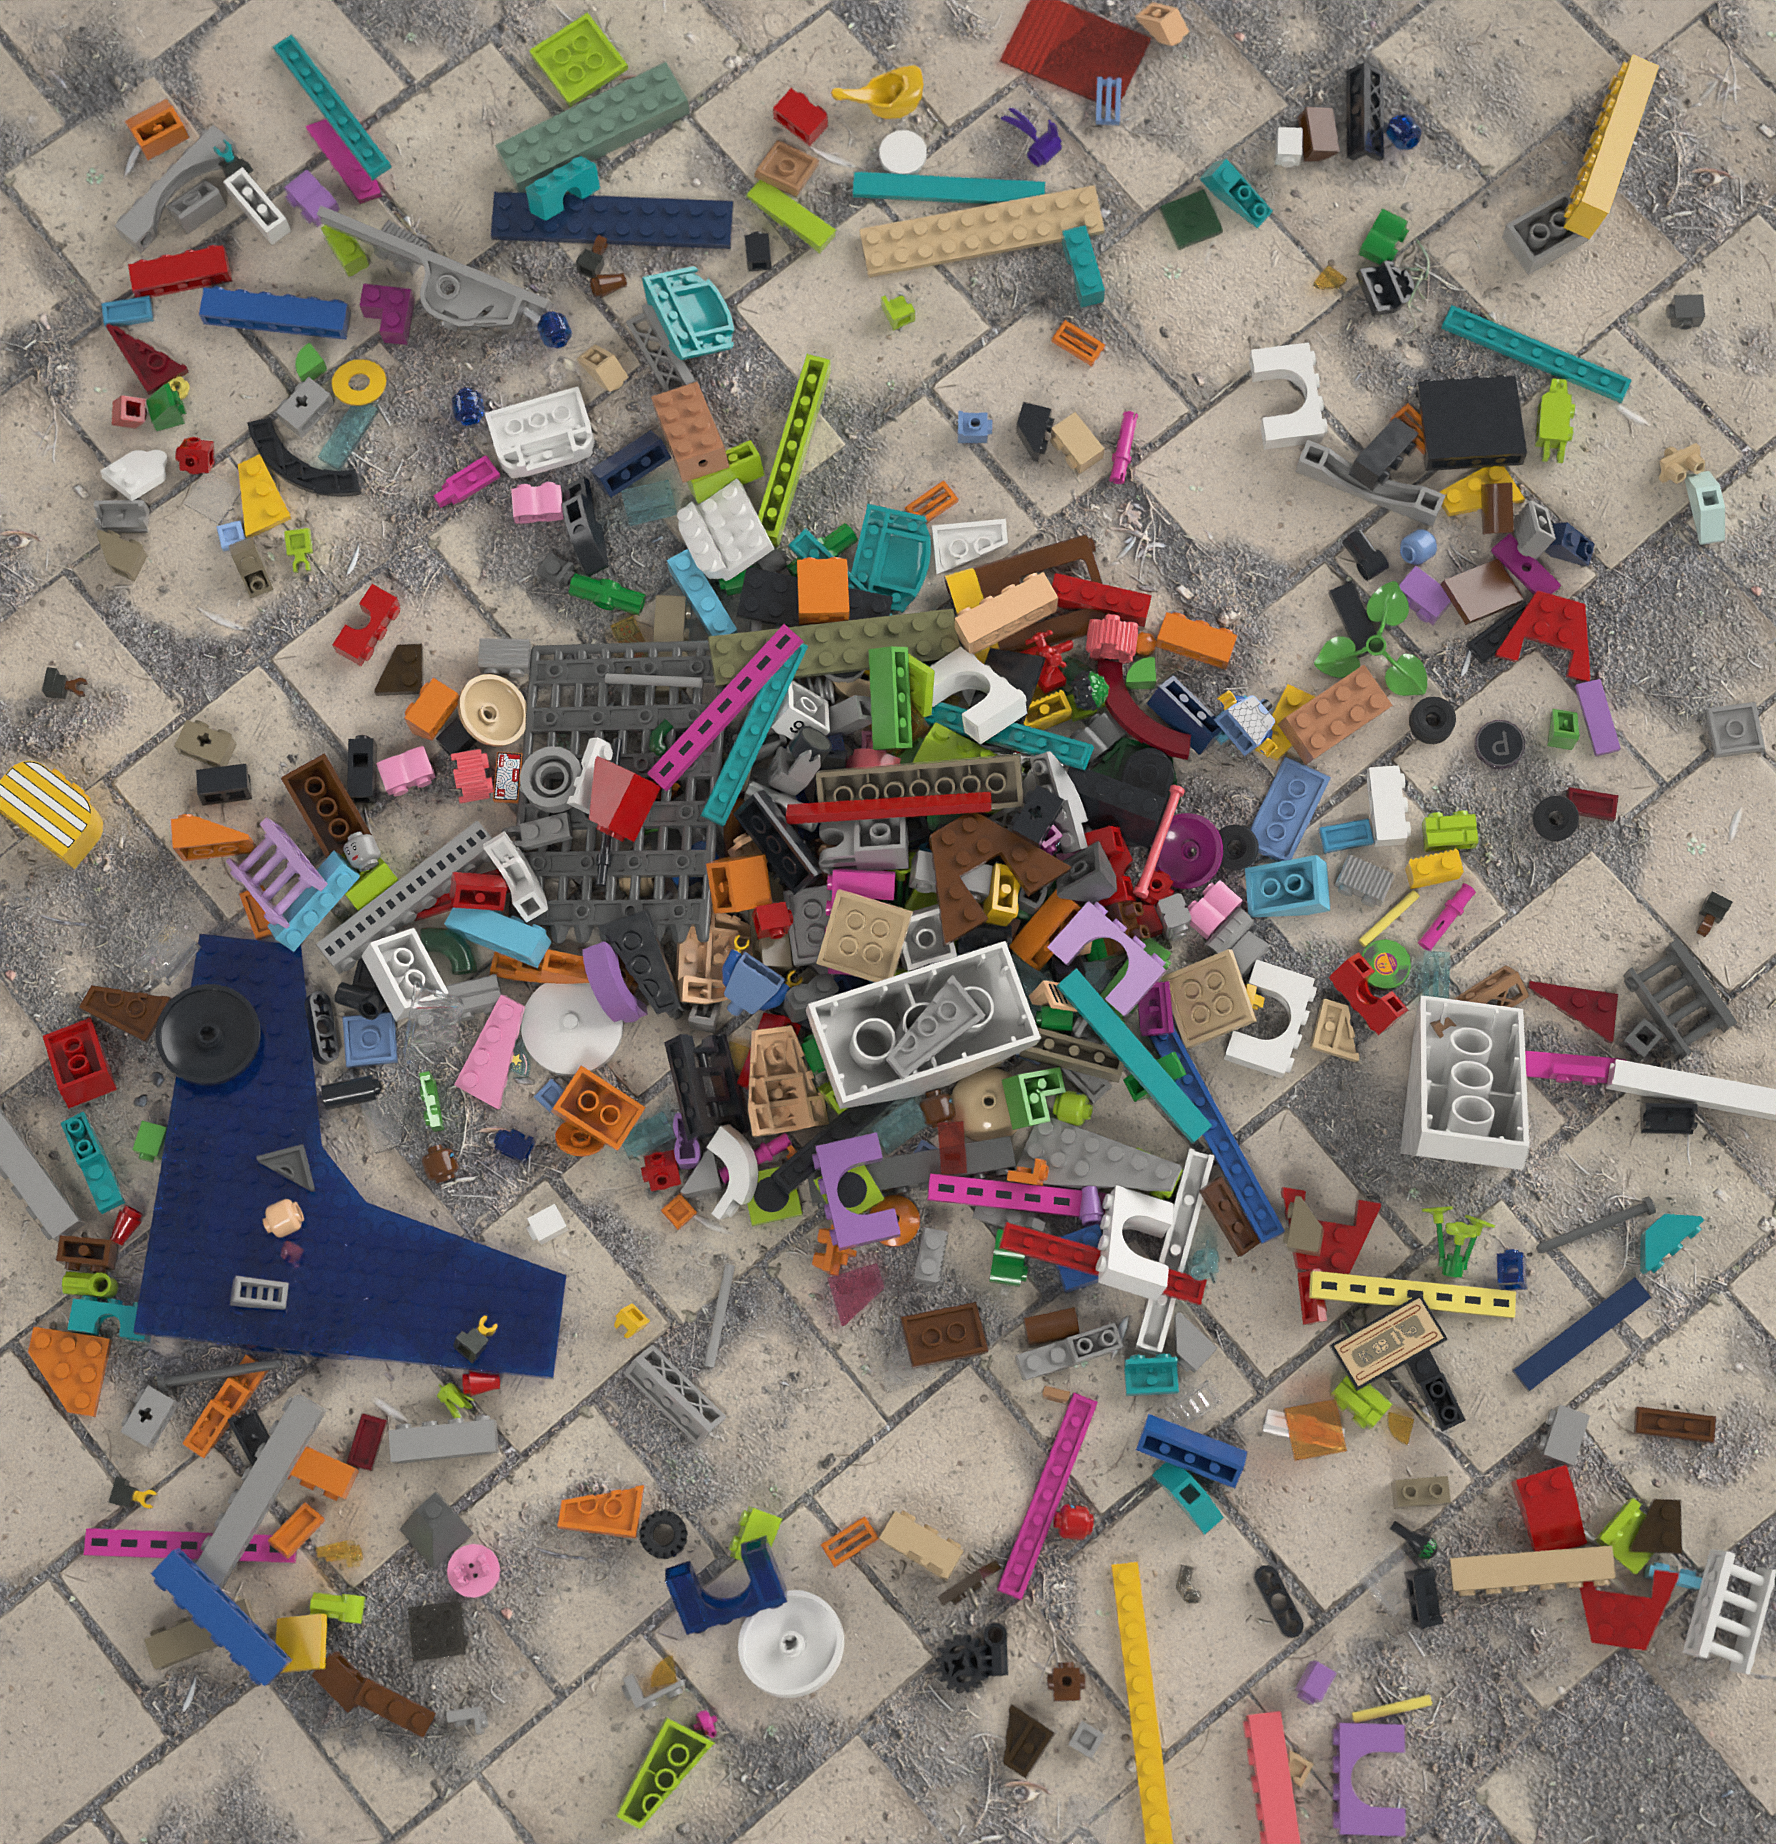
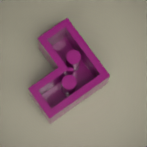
M363 283L359 304L363 317L381 320L379 331L384 343L408 345L415 305L412 290L409 288Z

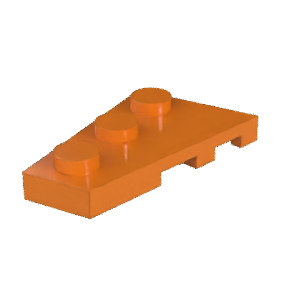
M640 1485L626 1490L619 1489L605 1494H592L562 1500L557 1527L558 1529L636 1539L645 1487Z

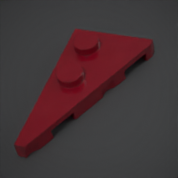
M110 323L105 325L149 396L176 377H182L189 373L188 368L184 364L175 362L168 355L156 351L154 347L138 338H133L117 326H112Z
M1534 981L1528 982L1527 988L1531 989L1536 996L1546 999L1555 1005L1557 1010L1572 1020L1579 1021L1587 1030L1591 1029L1603 1037L1605 1042L1612 1044L1614 1041L1618 994Z

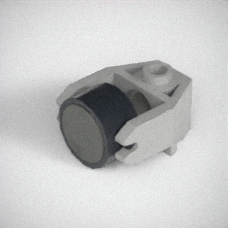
M810 726L801 727L786 749L779 746L767 770L768 785L795 797L809 784L831 752L832 744L830 740L819 730Z

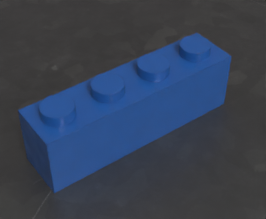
M1151 1414L1147 1416L1136 1450L1233 1488H1236L1247 1457V1451Z

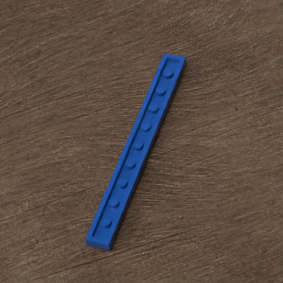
M1175 1028L1174 1033L1169 1035L1149 1036L1160 1058L1176 1052L1187 1075L1175 1083L1211 1123L1212 1127L1202 1136L1211 1153L1215 1155L1214 1158L1261 1245L1284 1234L1285 1230Z

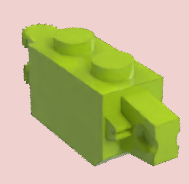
M1552 379L1549 391L1542 396L1541 402L1538 404L1535 447H1542L1541 461L1543 462L1548 461L1550 448L1557 449V463L1563 464L1565 447L1567 442L1572 441L1573 427L1570 426V418L1573 419L1575 404H1571L1572 395L1568 394L1567 380Z

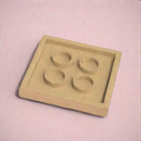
M838 889L816 964L873 982L894 977L913 912Z
M1231 949L1161 977L1163 982L1169 981L1172 1011L1186 1049L1257 1021L1233 950Z

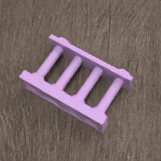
M266 817L260 823V826L266 832L264 834L265 838L241 864L231 858H228L226 862L232 869L230 871L231 875L245 885L266 912L264 917L272 925L275 926L278 923L287 929L290 924L282 914L306 888L313 886L322 891L328 884L286 831ZM272 845H276V853L252 877L248 872L249 869ZM283 859H288L287 868L263 891L259 885ZM295 873L300 874L299 882L275 906L271 899Z

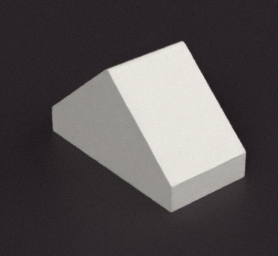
M1006 941L810 1003L806 1009V1014L840 1109L925 1095V1093L939 1090L1035 1046L1041 1039ZM953 974L985 1014V1017L901 1080L886 1061V1058Z
M1421 995L1415 1017L1400 1154L1523 1170L1529 1150L1523 1009ZM1449 1017L1457 1026L1448 1027L1442 1031L1444 1036L1439 1038L1430 1023L1440 1020L1444 1025L1445 1018Z

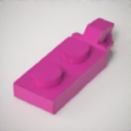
M485 455L446 479V483L441 486L443 490L435 494L434 499L440 508L451 502L455 505L501 477L500 473L488 456Z

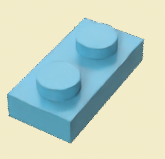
M1654 1562V1566L1645 1567L1643 1577L1654 1580V1570L1676 1571L1670 1570V1565ZM1680 1569V1572H1677L1680 1573V1578L1675 1586L1695 1591L1700 1590L1702 1578L1696 1577V1572L1687 1569Z

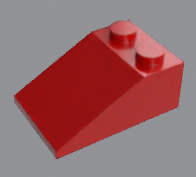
M91 1017L42 1036L58 1090L68 1109L117 1090L112 1071Z
M1566 1465L1511 1482L1534 1552L1572 1549L1587 1544L1575 1489Z

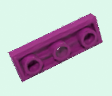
M1510 533L1491 549V553L1533 595L1538 590L1554 594L1562 586L1536 559L1524 556L1518 551V541ZM1522 567H1526L1529 571H1524Z

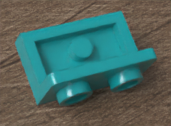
M1167 1353L1157 1354L1156 1358H1145L1144 1355L1130 1356L1124 1362L1126 1396L1178 1394V1358L1171 1357V1354Z

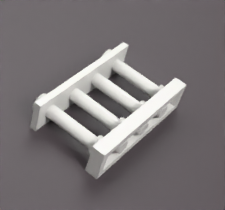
M1710 1549L1683 1653L1708 1658L1710 1652L1730 1660V1671L1750 1675L1771 1591L1775 1584L1776 1570L1756 1567L1754 1573L1734 1565L1735 1554L1728 1551ZM1730 1575L1752 1583L1748 1598L1726 1590ZM1723 1600L1745 1609L1741 1624L1719 1616ZM1716 1626L1738 1635L1734 1650L1712 1642Z

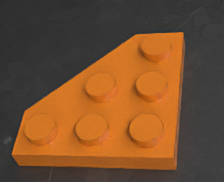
M33 1327L28 1353L67 1412L96 1417L112 1340Z

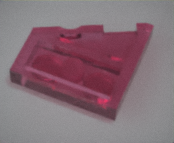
M877 1263L827 1278L841 1326H845L885 1288Z

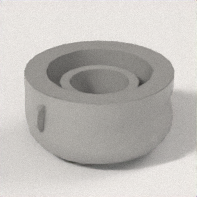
M544 747L531 754L523 764L520 773L521 786L519 789L536 808L550 813L564 812L573 807L567 804L569 796H574L576 790L574 782L576 777L581 776L582 765L575 755L562 747ZM555 772L564 773V782L558 789L548 790L544 788L545 779L550 774Z

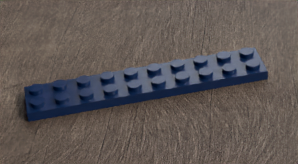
M494 192L491 240L594 244L597 236L600 235L607 238L606 243L609 245L731 249L733 201L589 195L581 199L575 195L564 194V210L545 221L530 212L527 193Z

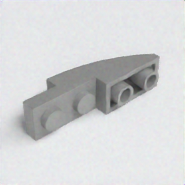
M1051 751L1031 757L1030 761L1037 785L1064 799L1065 805L1055 821L1056 828L1063 835L1060 839L1063 854L1087 848L1081 823L1087 822L1088 819L1079 794L1066 770Z
M1112 1323L1015 1356V1360L1024 1382L1123 1348V1344L1116 1324Z

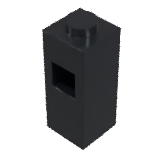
M358 735L355 739H348L347 793L353 803H376L377 744L374 738H370V736Z

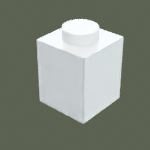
M1278 127L1275 165H1282L1283 167L1299 166L1302 156V128Z
M555 1204L527 1218L530 1223L526 1227L533 1241L538 1239L541 1245L569 1231Z

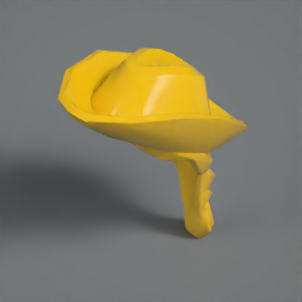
M916 65L898 67L872 78L866 86L860 89L834 88L831 94L838 101L849 100L851 102L868 104L873 115L883 119L903 118L913 112L922 99L923 75L921 69Z

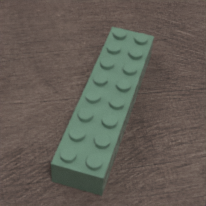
M664 62L496 144L497 154L517 192L526 193L527 186L552 173L555 169L566 165L574 158L582 156L592 162L689 114L688 99L667 62Z

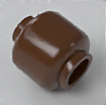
M940 1089L925 1093L926 1099L921 1100L919 1103L924 1123L931 1125L932 1129L951 1124V1119L956 1116L951 1095L947 1093L941 1094Z
M442 1144L428 1148V1154L424 1155L421 1159L427 1179L435 1180V1183L438 1184L455 1178V1173L459 1170V1166L453 1149L443 1148Z

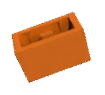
M167 99L124 121L147 161L189 139L184 124Z
M434 677L430 683L427 682L423 685L419 692V698L415 703L412 702L405 711L406 716L404 717L413 734L433 741L457 708L459 698L457 692Z
M765 854L725 857L706 863L714 914L739 912L754 909L756 906L773 904Z

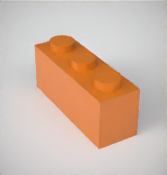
M1166 612L1155 647L1226 670L1237 635L1226 628L1217 629L1211 627L1202 620L1192 621L1186 619L1183 614L1178 612H1172V614Z
M1056 889L1014 938L1009 947L1027 964L1039 972L1054 954L1047 947L1082 908L1073 900L1059 898Z
M306 1446L287 1479L290 1480L291 1476H295L301 1479L299 1485L310 1490H314L315 1486L325 1490L324 1496L337 1501L339 1497L347 1498L360 1470Z

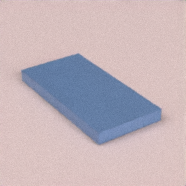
M1285 756L1250 828L1258 840V853L1277 862L1292 860L1331 777Z

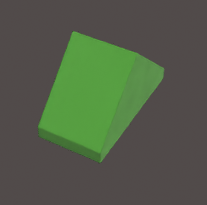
M1552 709L1547 746L1572 750L1580 736L1577 712Z

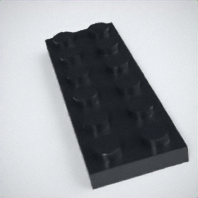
M750 567L746 568L737 617L780 626L785 624L787 627L805 626L799 625L798 577ZM848 588L849 620L890 615L892 596Z

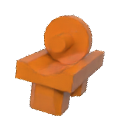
M831 1224V1228L819 1229L818 1242L827 1245L825 1253L815 1252L812 1265L830 1275L838 1276L840 1265H847L848 1257H856L857 1251L853 1249L839 1251L838 1245H832L829 1230H833L834 1227Z

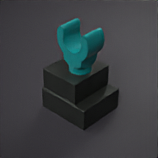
M223 139V143L226 145L224 151L220 152L217 147H213L214 152L224 159L218 165L226 178H229L242 167L248 174L254 171L247 161L243 158L239 159L232 153V146L227 140Z

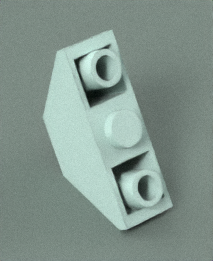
M1709 471L1701 472L1697 475L1695 473L1686 474L1685 484L1699 544L1724 541L1725 505L1720 484Z

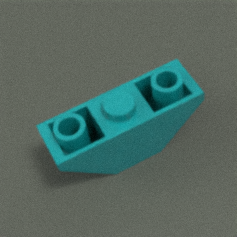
M1663 1214L1640 1235V1272L1643 1275L1649 1271L1654 1274L1665 1264L1662 1259L1668 1253L1674 1256L1683 1247L1680 1242L1687 1236L1690 1239L1696 1236L1702 1230L1699 1225L1705 1219L1702 1216Z
M1165 1462L1152 1474L1153 1478L1203 1535L1208 1533L1224 1518L1210 1496L1184 1468Z

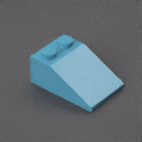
M1317 855L1245 868L1248 914L1251 918L1302 916L1330 911L1327 863Z

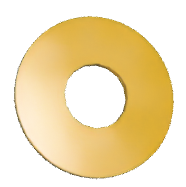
M364 359L352 360L340 366L334 373L332 390L335 396L345 404L353 406L366 405L382 395L386 388V375L383 369L375 362ZM363 374L370 380L368 387L360 391L351 389L348 385L349 380L355 375Z

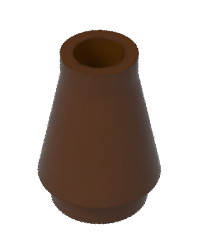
M624 273L597 274L594 278H590V288L594 297L603 298L621 288L627 287Z

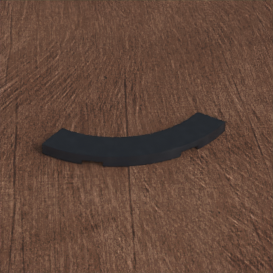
M271 417L247 422L251 438L263 460L278 476L302 490L323 496L348 497L361 495L356 469L335 471L314 468L292 455L285 448L276 434Z

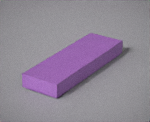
M1601 679L1576 684L1575 690L1595 757L1620 751V744Z

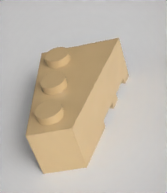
M902 1510L901 1513L895 1511L880 1535L879 1541L943 1580L948 1581L964 1553L960 1549L961 1545L950 1538L944 1540L937 1535L939 1532L927 1524L922 1527L915 1523L916 1518L906 1511Z

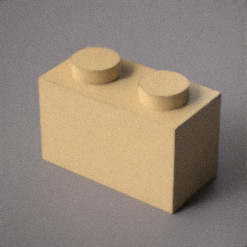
M1076 412L1052 427L1050 441L1057 451L1061 450L1066 456L1065 461L1071 469L1075 468L1081 474L1103 459L1105 449Z

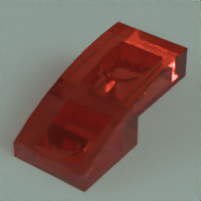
M964 1122L938 1123L941 1175L967 1173Z

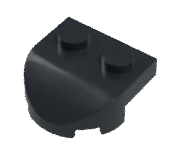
M1384 261L1380 266L1362 268L1356 272V277L1373 316L1399 311L1410 300L1411 294L1414 292V283L1410 274L1406 270L1401 271L1395 267L1394 262Z

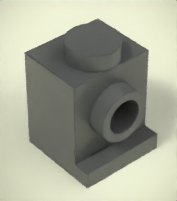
M1644 1018L1620 1046L1640 1062L1664 1035L1660 1032L1661 1029L1655 1022L1647 1021ZM1638 1036H1643L1646 1040V1043H1642L1638 1039Z

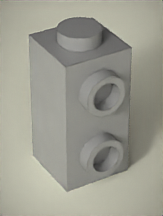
M854 695L830 707V732L826 736L843 738L872 724L871 697Z

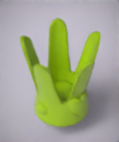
M450 1382L444 1387L438 1384L441 1390L437 1394V1398L440 1402L445 1403L454 1419L461 1418V1414L454 1404L460 1408H472V1404L465 1398L474 1401V1399L461 1393L455 1384Z

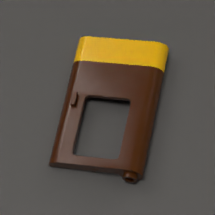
M1086 534L944 576L948 595L953 601L957 614L965 608L970 607L973 609L979 606L980 601L989 596L994 598L1002 594L1001 591L1014 584L1016 587L1020 584L1021 577L1078 560L1085 562L1091 581L1103 584L1093 552H1096L1093 538H1088ZM1085 608L1034 623L974 655L977 660L984 664L991 647L1020 653L1037 646L1035 642L1026 645L1025 641L1032 638L1035 633L1046 632L1047 630L1053 632L1052 635L1045 638L1049 646L1084 637L1088 633L1089 621L1091 619H1105V615H1108V613Z

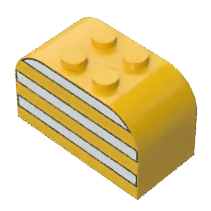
M23 761L14 765L0 780V813L75 870L99 841L103 832L102 818L90 804L91 798L74 782L71 784L55 768L50 771L44 765L35 761Z

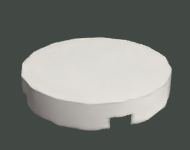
M907 130L895 131L889 134L882 141L879 148L880 162L883 168L892 174L915 175L921 170L927 159L926 145L923 139L916 133Z

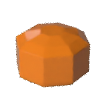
M1141 632L1138 634L1135 652L1137 657L1147 658L1154 653L1156 640L1150 633Z

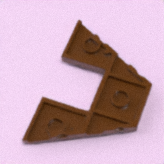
M966 813L932 833L929 837V843L933 857L932 865L935 872V888L940 911L939 919L942 926L943 946L949 945L988 920V917L961 877L1000 855L1027 896L1069 872L1071 867L979 813Z

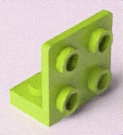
M1631 1498L1623 1504L1594 1540L1601 1547L1612 1546L1613 1557L1631 1573L1636 1575L1655 1553L1629 1552V1546L1633 1543L1638 1528L1646 1516L1639 1509L1642 1504L1635 1498Z

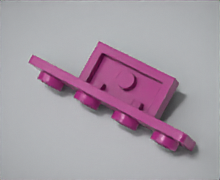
M1525 1051L1526 1077L1556 1079V1082L1559 1083L1581 1081L1584 1085L1607 1084L1610 1064H1615L1616 1059L1624 1061L1626 1059Z

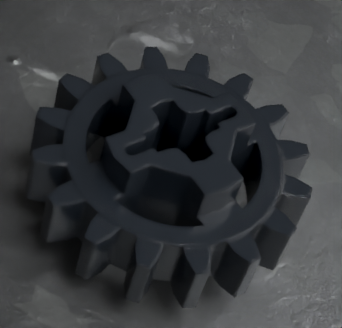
M961 1634L954 1635L953 1640H944L946 1647H939L938 1651L942 1655L935 1658V1661L940 1663V1667L936 1668L935 1671L942 1672L943 1674L939 1681H948L947 1689L951 1690L956 1687V1693L958 1694L964 1693V1691L971 1693L974 1692V1688H982L981 1681L989 1680V1676L985 1674L986 1671L993 1668L987 1665V1661L992 1659L991 1655H985L984 1653L988 1648L987 1645L979 1646L980 1638L972 1639L971 1634H965L963 1637ZM959 1646H965L961 1651L955 1650ZM966 1677H972L968 1682L962 1681Z

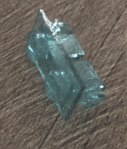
M1209 1240L1206 1241L1204 1249L1198 1250L1193 1254L1191 1276L1198 1281L1211 1277L1214 1284L1216 1283V1274L1219 1272L1218 1263L1220 1262V1257L1216 1247H1211Z

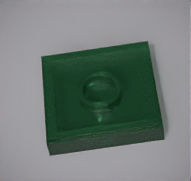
M1204 189L1163 204L1159 208L1178 250L1223 233L1222 226Z

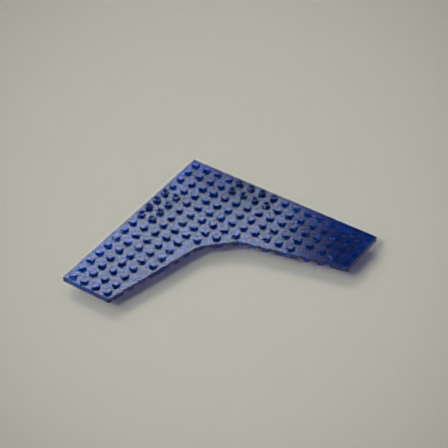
M199 934L191 987L202 984H217L229 987L243 995L253 1006L258 1016L261 1028V1041L257 1055L251 1065L241 1075L231 1081L219 1085L201 1086L185 1082L177 1076L175 1078L134 1334L201 1341L232 1346L242 1350L343 1361H386L554 1379L567 1276L366 1202L322 1145L310 1029L304 1005L307 993L301 945L293 952L278 942ZM304 1144L315 1191L311 1192L258 1163L256 1156ZM288 1199L292 1203H298L303 1213L304 1221L301 1222V1227L298 1231L280 1238L275 1236L273 1232L268 1233L266 1231L263 1219L266 1218L265 1211L268 1206ZM241 1276L288 1283L286 1309L230 1305L234 1278ZM241 1286L240 1297H245L246 1287ZM252 1287V1299H256L257 1287ZM263 1288L262 1300H267L268 1288ZM274 1289L273 1301L275 1302L278 1300L279 1289ZM487 1316L484 1326L492 1328L494 1324H497V1329L493 1335L486 1336L489 1340L486 1349L472 1364L453 1348L456 1337L462 1331L468 1334L473 1328L477 1330L481 1318Z

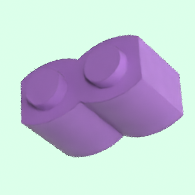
M305 170L284 187L287 193L285 196L286 200L293 208L298 206L302 210L300 214L308 224L313 222L317 227L322 224L320 222L321 218L317 215L320 205L335 212L340 210L337 201L308 170Z
M676 1113L673 1120V1130L677 1139L674 1147L676 1161L681 1170L695 1169L702 1159L698 1143L699 1139L687 1141L681 1113Z
M1310 1661L1294 1689L1298 1692L1297 1698L1309 1705H1314L1315 1702L1321 1703L1337 1673L1318 1661Z

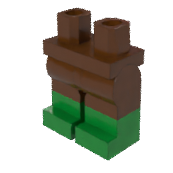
M1117 902L1104 907L1108 911L1105 916L1112 922L1117 919L1127 928L1124 933L1132 939L1136 936L1142 942L1150 938L1148 927L1146 925L1138 926L1136 917L1142 916L1144 913L1141 902ZM1099 938L1092 941L1091 951L1086 955L1088 963H1100L1127 952L1118 941L1111 938Z

